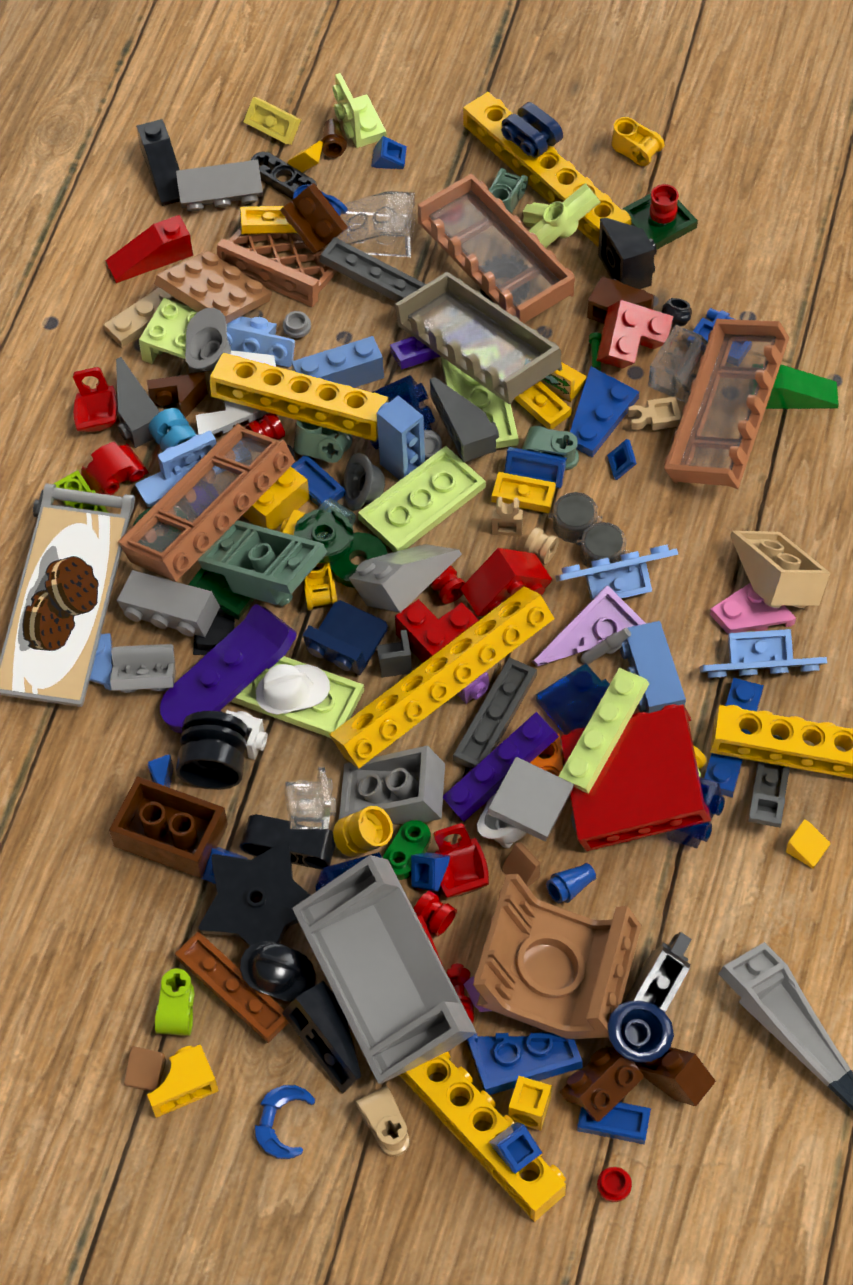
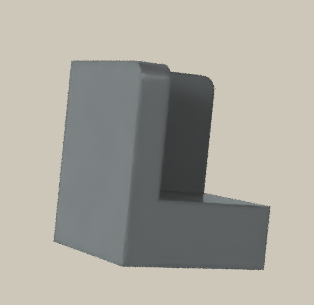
M400 630L401 642L377 646L382 678L412 672L407 630Z

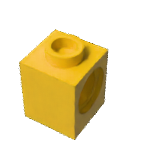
M518 1076L509 1104L508 1116L514 1122L541 1131L551 1101L552 1085Z

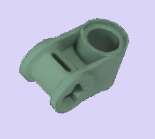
M500 168L489 191L495 198L501 199L506 209L512 214L519 200L525 194L528 176L522 175L520 177L508 173L504 168Z
M299 420L296 422L293 449L300 455L335 463L342 458L343 453L352 445V436L350 434Z
M541 426L529 428L522 447L523 450L560 457L564 456L567 458L565 470L574 468L579 462V454L576 450L578 440L573 433L547 429Z

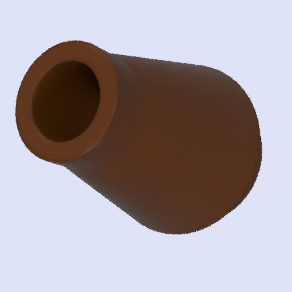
M335 119L327 120L324 124L321 138L323 142L322 152L327 157L337 158L346 150L347 142L340 128V123Z

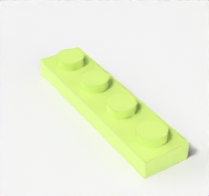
M621 668L618 669L558 777L573 783L574 787L584 792H590L649 686L646 678Z

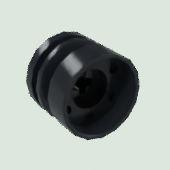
M201 711L186 716L182 722V734L180 736L182 747L178 751L177 776L192 786L204 789L221 790L238 785L243 777V753L246 750V740L248 737L247 725L241 719L219 711Z

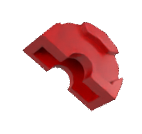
M116 442L103 445L91 454L93 460L88 464L87 468L82 466L81 475L91 491L94 490L96 493L107 495L116 493L120 488L121 482L125 480L136 482L149 473L128 443L118 446Z

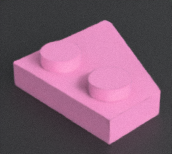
M751 583L711 608L710 612L712 618L727 634L768 630V626L785 624L786 627H790L796 621V617L785 605H782L780 608H774L765 604L764 599L753 590Z

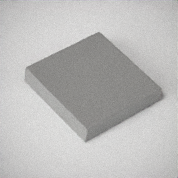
M515 757L488 808L487 814L546 842L573 790L574 784Z

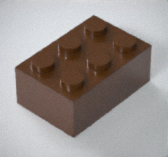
M137 776L109 831L114 847L202 878L212 848H217L228 826L224 807Z

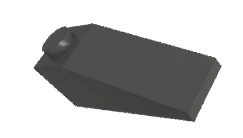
M122 357L116 359L118 414L120 418V424L117 426L124 440L129 439L134 447L137 448L154 439L148 427L151 420L160 411Z
M436 377L431 378L430 397L463 463L496 452V439L499 438V432L495 422H490L483 410Z

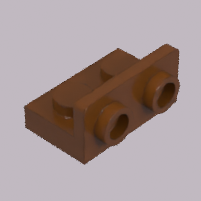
M315 183L308 186L296 198L280 209L287 222L292 225L302 238L304 244L314 254L326 247L334 237L337 238L348 228Z

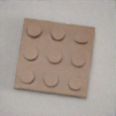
M209 251L198 254L157 274L154 282L156 286L196 312L205 308L220 310L226 318V323L269 302L272 291L264 287L261 282L251 279L242 273L239 268L229 265L220 259L217 254Z

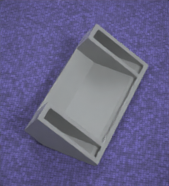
M369 855L292 908L378 1084H382L453 1049L477 1033L388 859Z

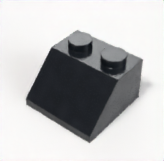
M606 217L600 219L598 256L611 279L618 280L637 289L651 286L652 275L655 273L654 255L657 254L653 239H648L642 228Z

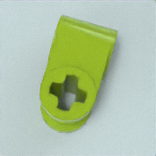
M171 969L162 977L159 1004L157 1005L155 1016L156 1034L191 1035L195 991L189 974L183 969ZM178 985H183L179 987L178 992H173V990H177Z

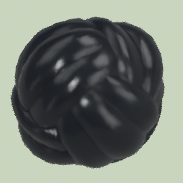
M671 298L663 305L662 313L673 316L671 327L680 328L690 321L692 309L687 301Z

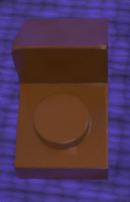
M204 372L147 380L149 397L155 406L179 403L180 411L185 418L208 394Z

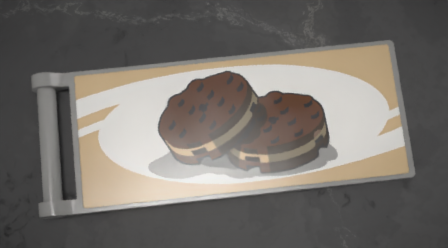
M45 484L40 511L0 656V695L78 707L83 706L122 552L118 541L127 532L130 516L135 505L134 495L124 494L121 497L56 488L55 484ZM56 499L121 508V514L52 504Z

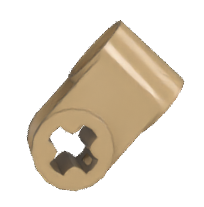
M384 1086L357 1100L358 1110L367 1127L371 1129L381 1150L385 1154L394 1157L405 1153L410 1143L407 1126L389 1088ZM394 1133L398 1137L393 1139L389 1134Z

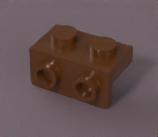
M606 1046L597 1050L592 1055L591 1061L582 1070L575 1072L567 1080L568 1084L560 1090V1093L567 1102L584 1107L594 1121L599 1122L643 1079V1074L634 1061L624 1058L615 1048Z

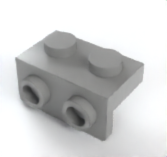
M172 644L118 646L112 648L111 691L120 690L124 693L134 692L137 689L164 691L174 687L176 666L174 646Z

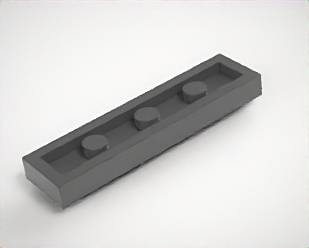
M336 237L332 239L320 255V263L396 302L426 285Z
M510 657L508 658L453 755L454 762L473 769L497 747L535 680L537 669Z

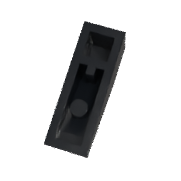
M163 119L137 125L140 148L161 205L165 206L180 202L176 175L179 166Z
M322 981L296 997L282 1014L343 1094L361 1077V1072L347 1019L333 991Z

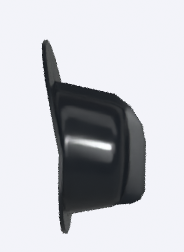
M268 941L254 943L245 950L241 958L240 971L243 980L249 987L258 992L283 1001L292 1002L296 997L315 986L316 973L311 961L304 954L283 944Z

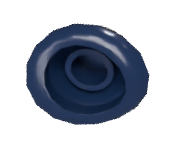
M645 1001L625 1002L620 1004L611 1013L608 1022L609 1039L615 1050L626 1059L635 1062H651L662 1057L671 1047L674 1037L672 1022L666 1013L654 1004Z

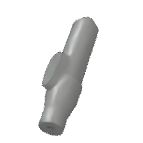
M624 628L619 632L611 634L605 640L583 653L580 659L581 663L590 664L606 653L613 654L631 636V632L628 628Z

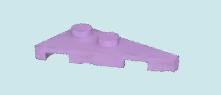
M607 585L532 662L538 667L589 650L613 633L619 632L624 628L646 623Z

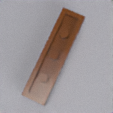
M199 931L175 952L176 959L267 1043L289 1024L282 1014L284 1009L269 995L249 987L243 980L240 969Z

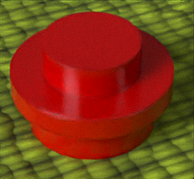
M609 1167L600 1173L597 1180V1189L605 1200L620 1202L626 1199L631 1192L632 1180L624 1169Z

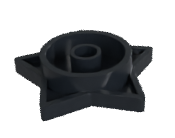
M284 841L252 860L213 854L211 861L217 895L198 927L201 933L241 937L249 947L261 941L280 943L287 929L299 922L292 908L311 896L294 881L288 842ZM263 895L260 902H252L255 896Z

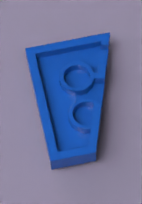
M590 366L570 430L577 437V450L593 457L628 413V408L633 406L639 399V391Z
M476 1033L466 1039L483 1090L489 1095L515 1088L518 1076L540 1081L583 1068V1061L575 1040L566 1039L553 1033H531L529 1036H509L508 1033H496V1036H478Z

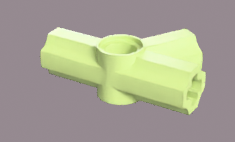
M585 183L563 202L556 201L550 205L536 202L527 204L523 210V223L531 228L529 232L534 233L540 243L547 248L558 237L567 238L571 236L578 228V221L601 201Z

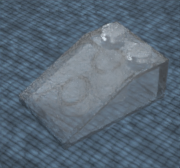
M386 191L344 203L348 211L345 214H341L340 217L348 228L337 237L339 240L369 255L411 257L416 217L415 192Z

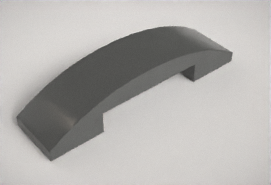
M772 735L774 738L778 740H783V738L778 735ZM758 762L748 822L781 827L790 767Z

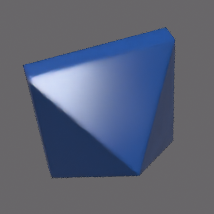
M628 439L607 455L613 477L616 480L637 464L630 440Z

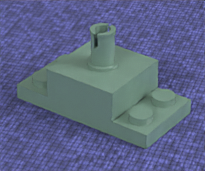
M237 520L198 559V562L202 569L224 575L232 592L284 606L291 602L294 590L325 556L327 550L323 543Z

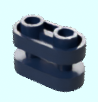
M527 102L517 111L518 115L511 114L502 121L501 131L503 136L508 141H512L519 146L526 155L538 158L545 153L548 145L554 146L563 139V131L558 122L532 102Z

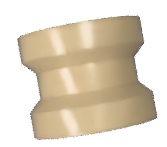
M536 527L530 533L523 552L535 553L541 563L548 564L557 550L559 538L554 535L548 536L544 534L542 529Z

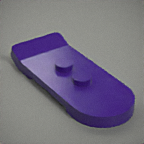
M255 604L244 621L174 683L173 688L167 690L160 704V714L165 723L174 732L182 734V722L186 716L201 711L221 712L227 704L265 669L272 668L286 655L296 639V631L267 608Z

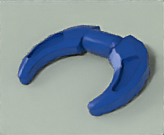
M282 1085L271 1090L265 1095L260 1104L264 1107L259 1126L255 1125L256 1140L267 1154L277 1159H291L303 1153L302 1147L293 1148L281 1143L275 1134V1130L272 1129L277 1109H281L288 1102L302 1100L310 1105L315 1104V1098L306 1089L296 1085Z

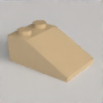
M731 532L730 537L752 588L764 599L765 604L774 608H780L782 605H792L798 608L820 605L830 576V572L781 532Z

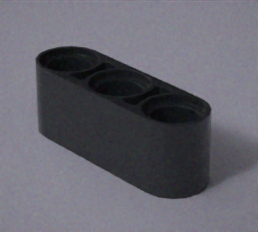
M255 814L249 816L240 844L241 850L245 853L259 856L276 845L287 841L290 847L292 864L315 869H328L330 867L336 846L333 831Z

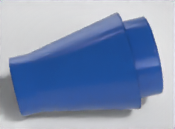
M588 863L551 875V879L546 882L548 893L558 904L562 902L569 903L589 883L596 880V873Z

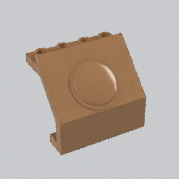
M507 874L503 887L499 892L497 907L491 919L486 943L483 945L478 969L474 975L473 986L480 993L477 1005L566 1039L609 1037L608 1022L611 1013L622 1003L642 925L628 906L616 907L613 919L593 920L543 902L533 895L518 874Z

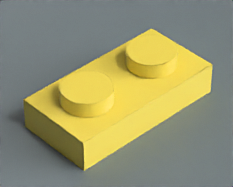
M253 97L243 122L285 144L292 145L301 119L260 98Z

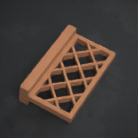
M240 227L228 241L222 239L217 244V255L220 259L231 266L239 268L242 273L253 280L261 282L263 286L310 307H313L318 302L319 292L338 272L320 263V255L326 247L316 254H298L296 249H310L296 233L242 234ZM283 238L288 242L274 244L272 239ZM267 240L269 243L266 246L255 247L253 242ZM248 243L250 248H244L237 244ZM289 250L292 252V256L279 257L277 252ZM272 253L273 258L269 259L261 254ZM315 260L317 265L303 268L301 262ZM296 263L297 269H292L285 265ZM320 274L321 278L318 280L308 275Z

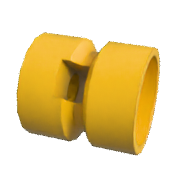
M369 806L338 820L333 830L334 842L344 855L357 857L386 845L392 838L393 825L384 809L378 806Z

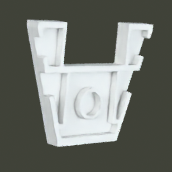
M231 350L230 355L240 356L276 367L274 355ZM189 366V373L208 371L204 369H195ZM225 401V411L196 415L198 434H203L207 431H211L212 434L220 431L226 433L237 423L239 424L246 420L251 422L263 417L268 412Z

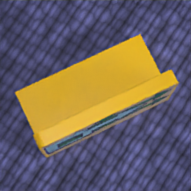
M528 356L524 357L523 366L531 362L532 359ZM561 362L562 370L554 371L542 379L541 382L555 394L571 402L584 387L587 376Z

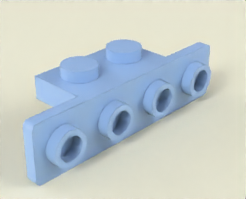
M241 316L227 323V339L232 351L274 355L276 365L291 367L294 357L295 340L275 335L277 324L268 322L267 319L262 317L248 318Z
M211 431L195 435L190 440L175 447H169L164 452L157 454L161 472L135 484L138 493L147 507L154 506L216 445V438ZM240 440L232 450L236 455V461L244 464L252 460V455ZM217 466L213 467L216 476L228 471Z
M667 544L650 548L651 554L639 557V552L636 551L620 555L622 561L610 563L609 558L591 561L592 568L581 570L579 564L561 568L563 574L556 575L555 578L556 582L586 576L591 600L607 585L620 598H626L652 592L647 561L678 555L677 549L669 550Z
M791 629L729 633L730 663L700 666V673L708 672V678L727 677V671L739 670V676L758 675L757 669L770 668V674L789 673L788 667L796 666L801 667V672L820 671L819 665L827 664V657L793 659Z

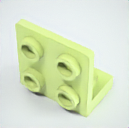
M341 73L335 74L336 85H333L332 89L337 104H334V111L337 119L344 122L343 127L346 137L348 139L352 138L356 148L378 142L383 136L387 137L386 130L368 95L353 98Z
M163 298L139 338L142 361L153 364L157 355H161L163 352L186 359L187 326L197 312L187 305Z

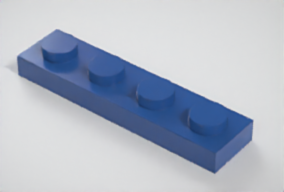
M733 678L725 706L736 705L742 709L757 712L764 685ZM741 729L745 734H751L750 731ZM711 753L702 790L733 798L743 759Z

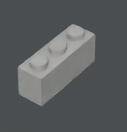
M258 160L176 171L181 207L187 208V211H199L204 209L203 205L214 204L216 208L227 207L231 205L232 201L242 200V204L258 202V198L263 197Z
M134 570L131 571L117 599V602L124 611V615L130 620L136 622L140 620L148 621L161 629L173 628L186 636H193L195 634L205 637L220 608L212 591Z

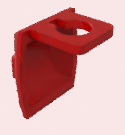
M99 367L74 372L73 379L80 392L76 394L73 411L77 431L96 432L113 426L118 412V401L114 386H108ZM87 376H93L99 381L96 384V388L91 389L82 380Z
M456 824L433 833L439 848L435 853L450 856L448 867L441 882V887L447 898L465 895L489 885V871L485 855L477 839H470L464 824ZM451 834L461 835L457 839L458 843L455 844L444 841V838Z

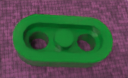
M411 820L404 823L385 852L383 858L388 859L398 880H404L411 876V855L426 853L431 843L429 827L419 820ZM411 832L420 833L418 837H411L409 834ZM397 857L404 859L402 863H395L393 860Z

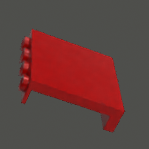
M671 704L664 706L659 711L633 714L590 792L587 793L573 787L570 795L577 837L586 851L711 821L709 809L703 798L689 726L691 716L684 704ZM577 728L572 730L570 734L561 736L565 764L585 728Z

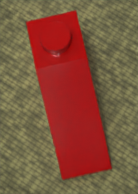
M180 215L154 223L105 260L115 283L193 256L190 233Z

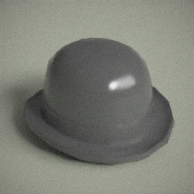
M360 452L351 456L344 472L345 501L351 511H356L363 504H370L379 498L385 488V478L380 468L372 465L369 458Z

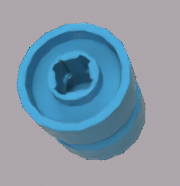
M169 408L159 412L151 420L148 427L150 434L156 443L160 445L162 452L169 447H175L197 435L193 428L189 426V422L182 412L177 408Z

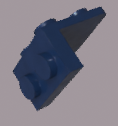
M338 600L333 604L318 629L308 625L303 633V638L307 651L315 657L324 658L345 671L361 675L377 646L388 631V625L386 621Z

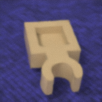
M676 396L647 400V408L639 405H633L628 408V417H639V419L631 420V429L640 430L646 424H651L652 430L679 427L682 419Z
M498 497L496 508H493L492 535L522 536L523 510H519V499L514 498L512 504H506L502 502V497Z

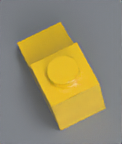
M201 1044L195 1047H183L174 1056L169 1057L171 1069L166 1080L156 1090L147 1094L156 1118L219 1091Z

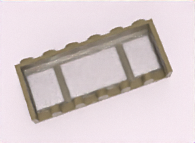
M445 272L395 303L399 327L508 404H511L516 396L554 371L562 370V354L556 343L549 341L540 335L537 330L531 329L516 316H512L497 303L491 302L479 291H475L449 272Z

